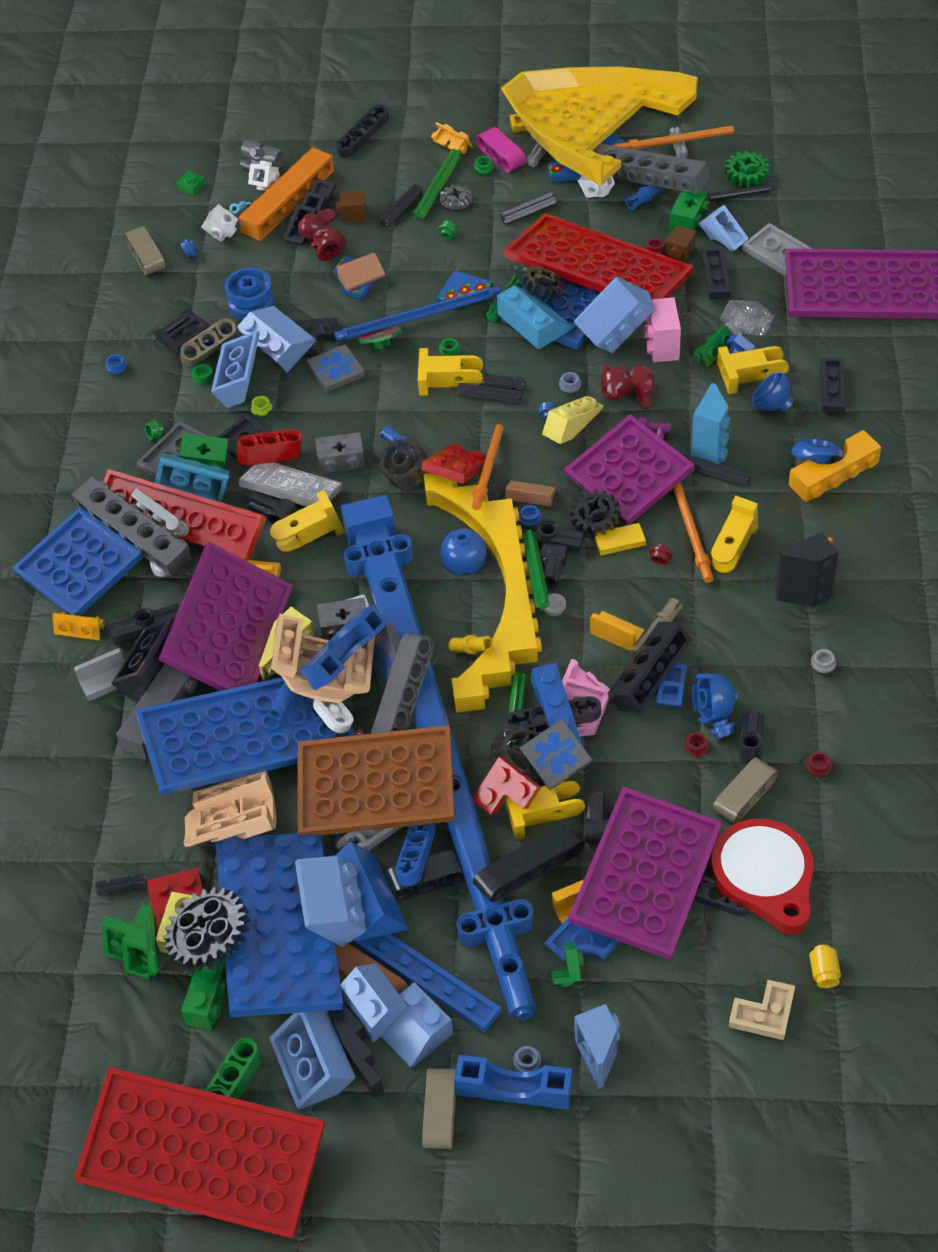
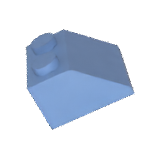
M376 963L355 967L340 984L343 1004L364 1026L365 1034L372 1043L384 1033L407 1007V1004Z
M415 982L399 994L407 1004V1007L380 1036L410 1069L415 1067L453 1034L450 1017Z
M606 1004L575 1016V1042L598 1089L602 1088L605 1084L617 1054V1041H620L618 1033L620 1028L619 1020L614 1012L610 1013Z

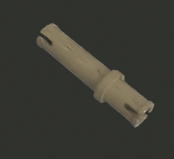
M671 598L663 610L656 613L652 624L630 650L632 655L639 650L659 621L672 622L683 608L681 603L676 607L680 601Z

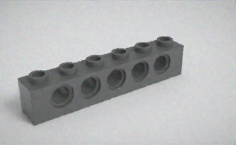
M601 143L594 150L597 154L608 155L614 159L621 160V168L612 175L613 179L696 194L700 193L710 179L708 165L705 161Z
M91 476L72 494L78 508L81 507L140 550L144 558L171 578L175 577L192 560L188 551L190 547L184 540L174 538L169 529L158 526L157 522L150 515H143L135 504H128L120 493H113L105 482H98Z

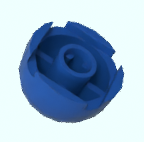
M461 528L450 532L441 543L440 558L442 566L449 573L457 576H462V573L468 572L469 575L480 571L487 561V548L483 538L470 529Z
M718 673L698 674L695 677L699 678L698 683L692 685L691 699L693 710L699 709L702 718H697L699 722L703 724L714 723L729 717L738 699L737 691L733 688L731 682Z

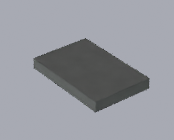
M179 421L136 462L137 468L156 478L162 453L179 457L183 433L208 435Z

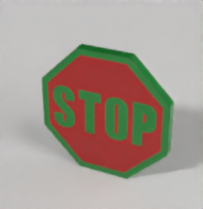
M400 327L386 328L359 337L358 340L361 344L374 343L375 349H383L384 346L390 345L389 338L402 333V329Z

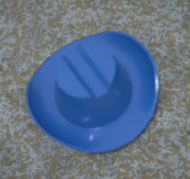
M802 439L791 450L794 456L804 457V462L810 460L818 464H829L833 455L844 458V453L839 446L820 439Z

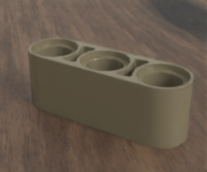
M144 226L124 233L126 243L145 275L166 268L159 249Z
M228 318L221 319L184 343L181 347V362L185 366L193 367L220 350L223 343L234 339L236 333L235 323ZM222 328H229L231 333L223 334L220 330ZM210 339L214 344L206 346L203 344V341ZM187 351H193L196 354V356L193 358H189L185 355V353Z
M753 758L717 797L712 810L732 824L738 823L773 785L778 776V771L759 758Z
M427 1069L422 1133L423 1148L452 1149L456 1102L454 1082L456 1069Z

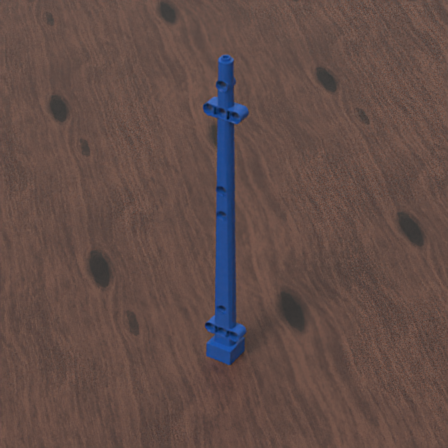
M387 495L341 505L345 536L349 546L344 552L347 573L354 577L366 575L376 608L388 623L394 625L399 642L403 635L408 632L422 635L401 567L409 564L413 559L412 543L407 535H396L394 515ZM429 661L412 715L416 729L450 725L431 661ZM451 730L454 789L457 790L454 791L455 821L447 822L476 910L465 913L458 918V940L466 947H475L487 943L510 1016L517 1018L519 1021L527 1020L533 1016L537 1007L515 936L526 933L533 927V906L524 899L504 903V899L501 898L491 903L472 883L475 875L484 867L492 864V860ZM519 914L526 915L525 918H517L516 916ZM493 921L501 922L499 925L490 924ZM467 928L475 929L473 932L464 931ZM514 968L516 971L508 973L505 972V969Z

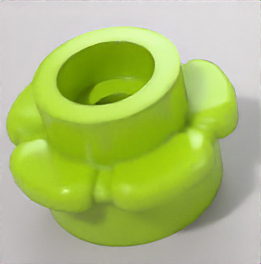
M257 396L252 400L251 412L255 415L265 416L273 408L269 399L265 396Z

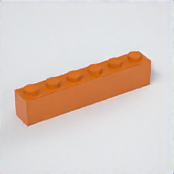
M312 147L265 193L255 200L248 209L241 213L238 217L241 233L262 241L297 207V204L303 201L306 192H311L316 179L325 180L334 172L332 155Z

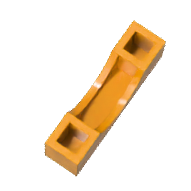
M863 430L845 440L844 458L833 464H818L808 460L791 469L789 486L805 502L818 498L829 489L836 488L842 482L856 477L867 468L874 467L879 462L881 446Z

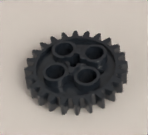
M213 887L210 894L205 889L202 890L200 897H197L195 893L192 894L191 902L184 899V907L182 909L175 908V911L178 913L177 916L168 918L172 925L165 927V930L169 933L163 937L167 942L165 948L180 967L185 965L190 971L194 966L198 971H201L204 964L210 970L215 961L222 965V957L224 956L231 959L230 951L232 949L240 950L237 945L238 941H246L242 933L250 930L246 923L251 921L247 915L249 910L239 896L237 897L233 891L228 893L225 888L218 892L215 887Z

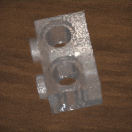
M729 300L720 319L735 334L764 335L770 328L774 316L759 301Z

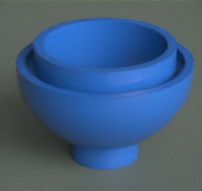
M783 371L774 372L769 375L754 392L752 406L759 411L769 412L778 409L781 413L785 412L794 401L790 397L791 384L788 376Z

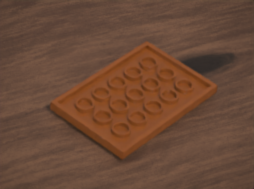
M450 725L298 742L299 837L303 835L319 836L455 821Z

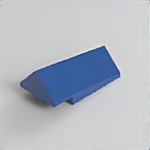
M350 842L335 856L352 863L357 871L356 877L358 888L361 892L360 899L362 910L365 914L366 932L355 938V941L408 930L407 923L375 854Z

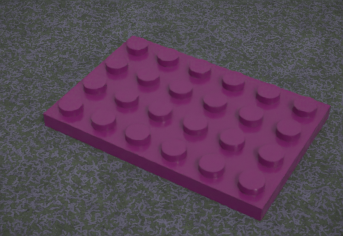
M208 542L202 552L158 660L219 691L256 683L260 674L259 664L273 624L278 619L279 614L283 613L293 585Z
M622 787L570 912L568 922L671 960L722 822Z

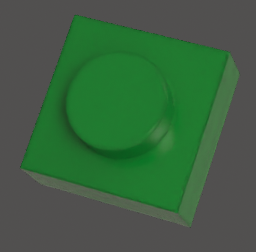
M187 171L176 182L177 188L194 195L205 184V178Z

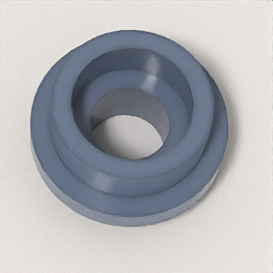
M567 372L559 380V387L564 392L573 393L580 389L581 380L576 373Z
M524 1046L517 1050L513 1058L514 1066L519 1072L538 1070L542 1062L538 1050L530 1046ZM531 1059L533 1062L531 1064H524L523 1060Z

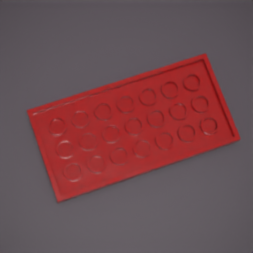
M546 213L504 249V257L514 262H520L528 266L531 265L534 268L536 265L541 266L548 271L555 272L557 276L571 283H577L602 292L617 276L648 291L651 300L669 298L693 273L694 267L693 265Z
M109 1067L73 1181L294 1239L326 1122Z

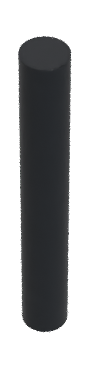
M770 184L709 193L708 197L709 201L712 202L769 193L771 188Z

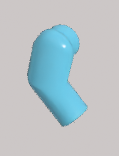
M241 201L239 204L234 203L230 205L229 210L238 218L252 203Z

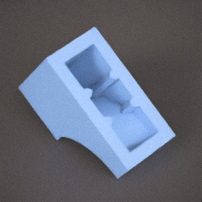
M725 205L712 212L699 223L710 240L714 239L721 242L730 252L736 250L749 239Z

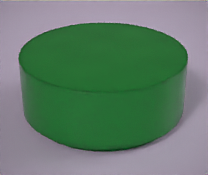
M199 364L192 369V378L196 384L205 385L214 379L213 368L208 364Z

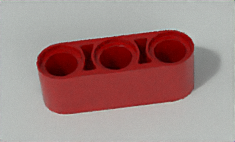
M289 429L241 436L238 439L237 461L242 465H257L297 459L301 455L302 434L297 430Z

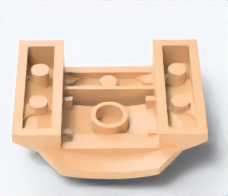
M279 614L275 628L271 669L282 676L291 691L312 699L341 703L354 694L369 692L375 637L358 649L345 662V668L331 683L314 690L299 671L329 640L302 634L304 619Z
M267 771L235 778L193 792L194 809L185 817V838L183 843L185 847L210 840L211 842L222 841L234 836L245 839L274 830L276 828V807Z

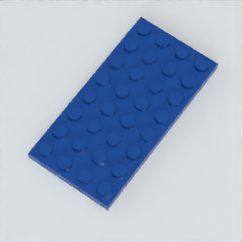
M283 678L135 710L160 795L298 764V742L355 736L352 725L350 730L345 733L332 731L313 708L314 699L297 693L294 694V701L287 707L282 719H272L267 711L275 699L274 694L276 690L281 688L285 682Z
M298 833L258 835L245 839L231 837L222 841H216L219 892L222 888H225L228 893L233 891L237 897L239 896L249 910L247 915L251 919L250 922L246 923L250 930L242 933L246 941H238L237 943L240 950L232 949L230 951L231 959L225 956L230 1018L342 1010L343 1000L335 943L305 928L295 861L298 859L324 857L321 835H303L302 837H299Z

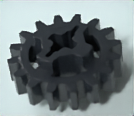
M531 265L525 266L519 276L520 284L525 285L524 289H527L532 295H537L538 298L546 300L551 298L556 301V299L561 298L566 288L564 281H561L555 272L548 271L546 268L538 265L535 268Z
M594 489L593 494L585 491V497L578 495V503H571L572 509L569 510L572 525L576 526L577 531L583 530L585 536L590 532L593 533L594 537L597 536L598 532L606 535L607 528L614 530L613 523L619 524L618 517L621 516L619 501L615 500L614 494L607 496L606 490H603L601 494L598 493L597 489Z

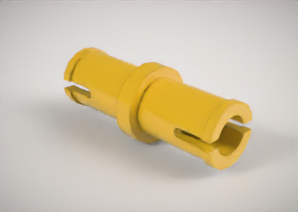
M467 635L465 638H452L449 641V649L453 653L465 652L467 654H476L478 651L490 652L494 646V641L490 636L477 637L475 635Z

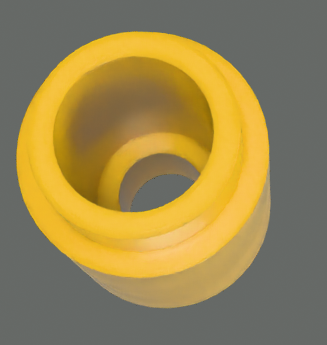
M829 945L816 946L809 954L813 979L820 988L835 987L840 983L839 978L841 977L837 951Z

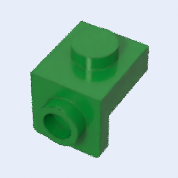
M574 941L563 943L567 969L551 972L554 985L559 984L561 987L574 985L576 981H581L579 966H584L583 954L581 949L577 950Z

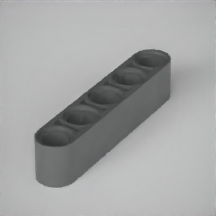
M410 632L403 635L371 734L408 730L433 652L434 644L429 636Z

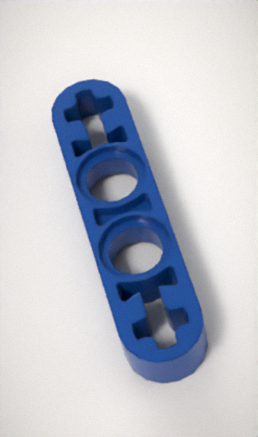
M435 823L409 826L395 868L397 881L400 885L412 886L420 881L436 833Z

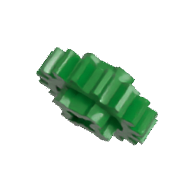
M745 151L744 154L737 152L736 156L730 155V160H726L725 165L726 179H731L732 184L739 183V187L742 185L750 187V184L758 186V182L764 183V179H768L770 164H767L768 159H763L762 154L756 156L754 151L752 153Z

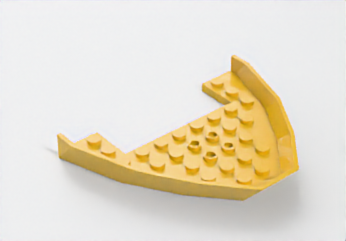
M567 67L520 72L505 84L501 90L531 136L556 161L601 186L621 168V160L614 159L612 156L597 154L593 150L642 106L679 115L696 100L698 77L679 72L628 67Z

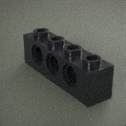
M659 621L607 694L620 711L641 712L691 642V637L680 622Z

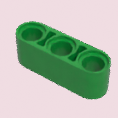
M251 1038L237 1040L205 1091L239 1099L261 1063L256 1042ZM245 1053H253L248 1058H241V1056ZM231 1076H238L235 1081H227Z

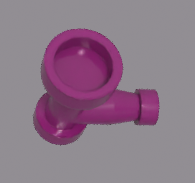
M640 416L639 422L652 432H656V435L664 440L665 436H669L671 422H666V424L648 422L646 417Z

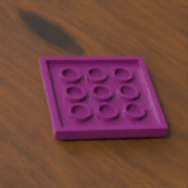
M630 414L564 469V473L580 488L588 491L589 494H593L594 489H597L599 494L603 490H606L607 496L614 494L615 500L619 501L621 516L618 518L624 524L630 525L695 470V466L690 460Z

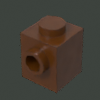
M364 191L339 193L340 201L336 202L337 214H341L342 222L366 220Z
M676 226L672 234L666 237L664 248H667L666 256L686 263L695 248L696 231Z

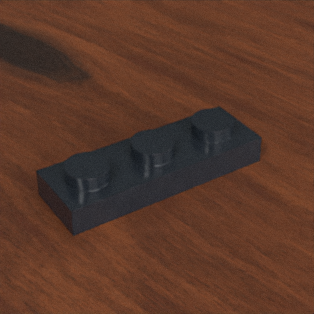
M723 247L702 248L701 256L709 299L730 298L731 289Z
M821 357L822 412H845L844 358Z

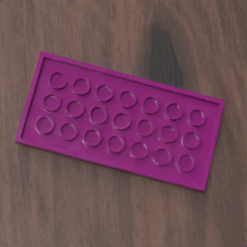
M785 248L784 258L789 317L938 319V250Z

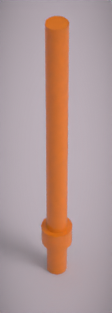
M726 126L640 141L633 139L629 140L628 143L615 144L613 146L639 150L734 134L733 126Z
M501 424L495 426L479 483L473 491L472 508L474 510H480L482 502L487 497V485L504 430V426Z
M680 482L673 490L696 555V566L701 570L704 582L709 583L713 581V575L710 570L711 562L709 556L704 552Z

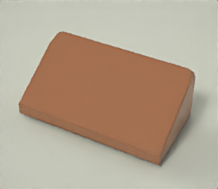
M375 253L337 267L338 279L347 291L385 276Z
M511 480L505 489L506 499L512 498V501L551 507L556 487Z

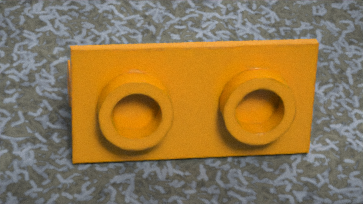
M435 123L438 130L433 132L431 136L435 143L446 147L450 141L448 149H459L461 151L460 154H465L467 147L473 149L467 134L461 131L458 133L447 124Z
M66 612L52 614L54 634L100 640V629L104 628L105 620L99 616H96V618L69 615Z

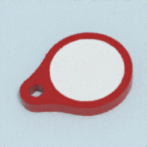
M768 819L744 820L727 828L716 840L711 858V875L716 881L719 892L723 896L727 895L728 901L732 899L737 902V906L742 907L744 905L750 908L749 912L763 918L782 933L792 935L805 930L810 917L809 888L814 868L813 856L806 841L789 826ZM794 909L797 911V915L793 917L788 916L784 913V910Z

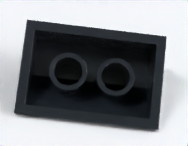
M822 532L780 552L775 596L778 601L812 607L820 602L824 603L832 597L839 551Z
M173 618L152 624L143 629L111 682L131 701L141 699L165 663L158 659L173 625Z

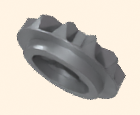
M451 184L450 188L444 187V191L440 192L441 204L449 209L465 208L472 202L473 198L472 191L467 186L462 187L460 184L458 186Z

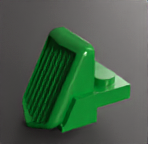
M142 904L132 924L127 923L123 919H114L105 916L101 923L104 955L124 961L125 972L146 979H150L151 976L155 977L159 972L155 941L157 921L154 910L149 904Z

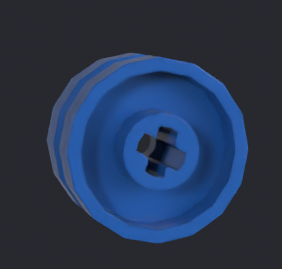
M244 268L235 271L226 279L225 291L228 298V306L231 315L236 319L242 321L251 311L275 306L270 276L264 270Z

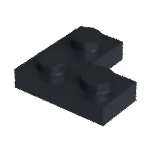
M338 317L295 320L299 327L316 340L302 357L317 356V340L336 339L334 332L339 331Z

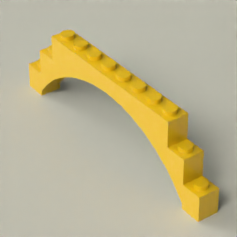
M425 473L424 484L427 506L434 505L449 512L478 533L495 556L506 585L505 607L499 626L492 638L494 641L493 649L490 652L484 651L461 676L452 678L456 713L485 709V699H489L488 688L511 686V676L516 674L515 665L538 662L537 652H542L540 637H535V633L538 632L537 618H532L531 614L535 613L534 599H529L528 596L532 594L531 582L525 579V576H529L527 561H522V558L525 557L524 543L519 544V539H522L521 525L516 526V522L519 521L518 507L513 508L512 498L488 501V497H486L482 502L480 510H474L472 503L474 499L473 491L476 485L458 487L456 481L432 473Z

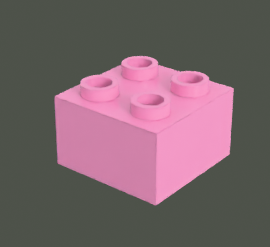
M675 298L653 299L655 311L645 320L647 325H644V337L649 338V341H647V352L652 354L653 362L679 360L681 327Z

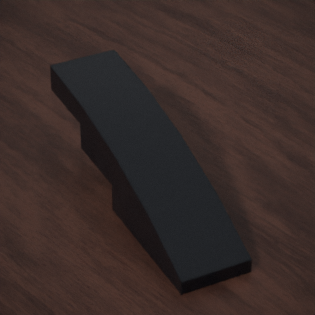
M320 179L315 180L311 192L307 191L302 204H297L283 237L284 241L303 246L307 238L299 234L298 223L306 214H317L320 210L327 208L336 189L335 183Z
M344 1004L342 1010H329L334 1028L348 1060L358 1077L373 1096L377 1097L384 1089L382 1079L371 1068L375 1065L373 1052L363 1042L366 1039L364 1026Z

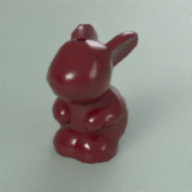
M331 209L320 210L317 214H306L298 223L299 234L304 238L313 239L311 247L316 250V256L320 261H328L335 258L347 242L345 236L339 230L328 225L337 217V213Z
M603 364L600 393H603L607 399L616 401L633 391L637 393L641 407L643 409L650 408L652 403L651 391L654 388V375L646 366L638 364L627 372L626 368L622 365L612 368L609 364Z

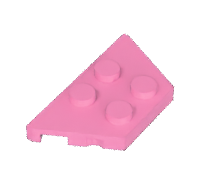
M571 659L562 680L567 698L572 700L593 696L600 701V718L593 722L576 725L580 736L595 735L610 699L607 694L610 689L605 684L598 682L593 674L582 670L576 660ZM591 706L586 707V709H588L589 712L594 711L593 709H591ZM576 708V715H579V708Z

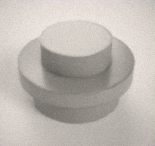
M549 594L550 606L546 607L544 611L549 616H559L566 608V600L560 594Z
M821 649L812 656L811 665L817 672L829 673L836 666V658L831 651Z

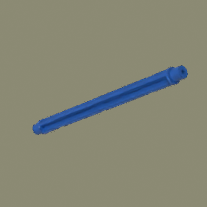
M489 286L483 290L350 328H342L341 331L334 332L337 342L342 340L348 341L350 338L487 299L491 300L499 295L501 291L499 286L492 288Z

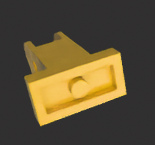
M727 346L719 347L717 364L728 394L737 393L738 384L765 380L774 372L783 371L786 374L789 370V365L787 361L782 360L784 356L782 348L772 346L730 354Z
M419 348V396H428V387H457L460 382L480 385L483 380V375L480 372L483 368V360L473 355L429 356L428 348Z
M325 490L316 493L319 501L272 525L270 534L276 540V545L280 551L291 552L333 530L337 536L345 533Z
M735 496L732 502V510L711 551L712 565L715 571L726 574L733 571L751 535H755L758 529V503Z
M566 781L550 791L546 786H543L528 809H523L507 796L504 801L515 841L526 838L525 827L569 818L582 813L585 810L584 801L580 799L558 801L575 796L580 791L579 784L575 781Z

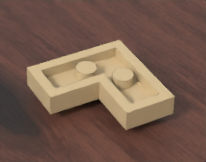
M768 980L762 1004L735 998L729 1027L784 1040L795 986Z

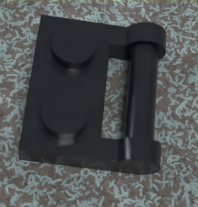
M186 309L181 313L180 317L167 326L154 331V336L159 342H164L180 354L182 345L209 328L210 324L191 310Z

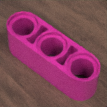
M496 127L477 135L476 141L479 148L506 173H510L526 164V157L523 151Z

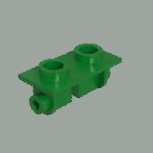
M727 324L721 329L714 330L712 335L705 341L706 344H702L698 349L694 350L693 358L696 361H704L707 368L718 358L719 347H729L726 343L730 337Z

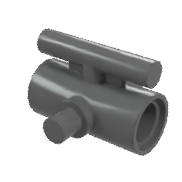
M248 138L241 146V155L251 159V162L241 160L240 167L250 170L251 163L260 164V161L272 162V167L280 168L284 162L285 153L283 150Z

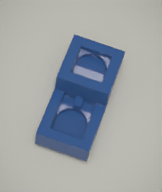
M674 664L658 687L656 705L682 706L686 664Z

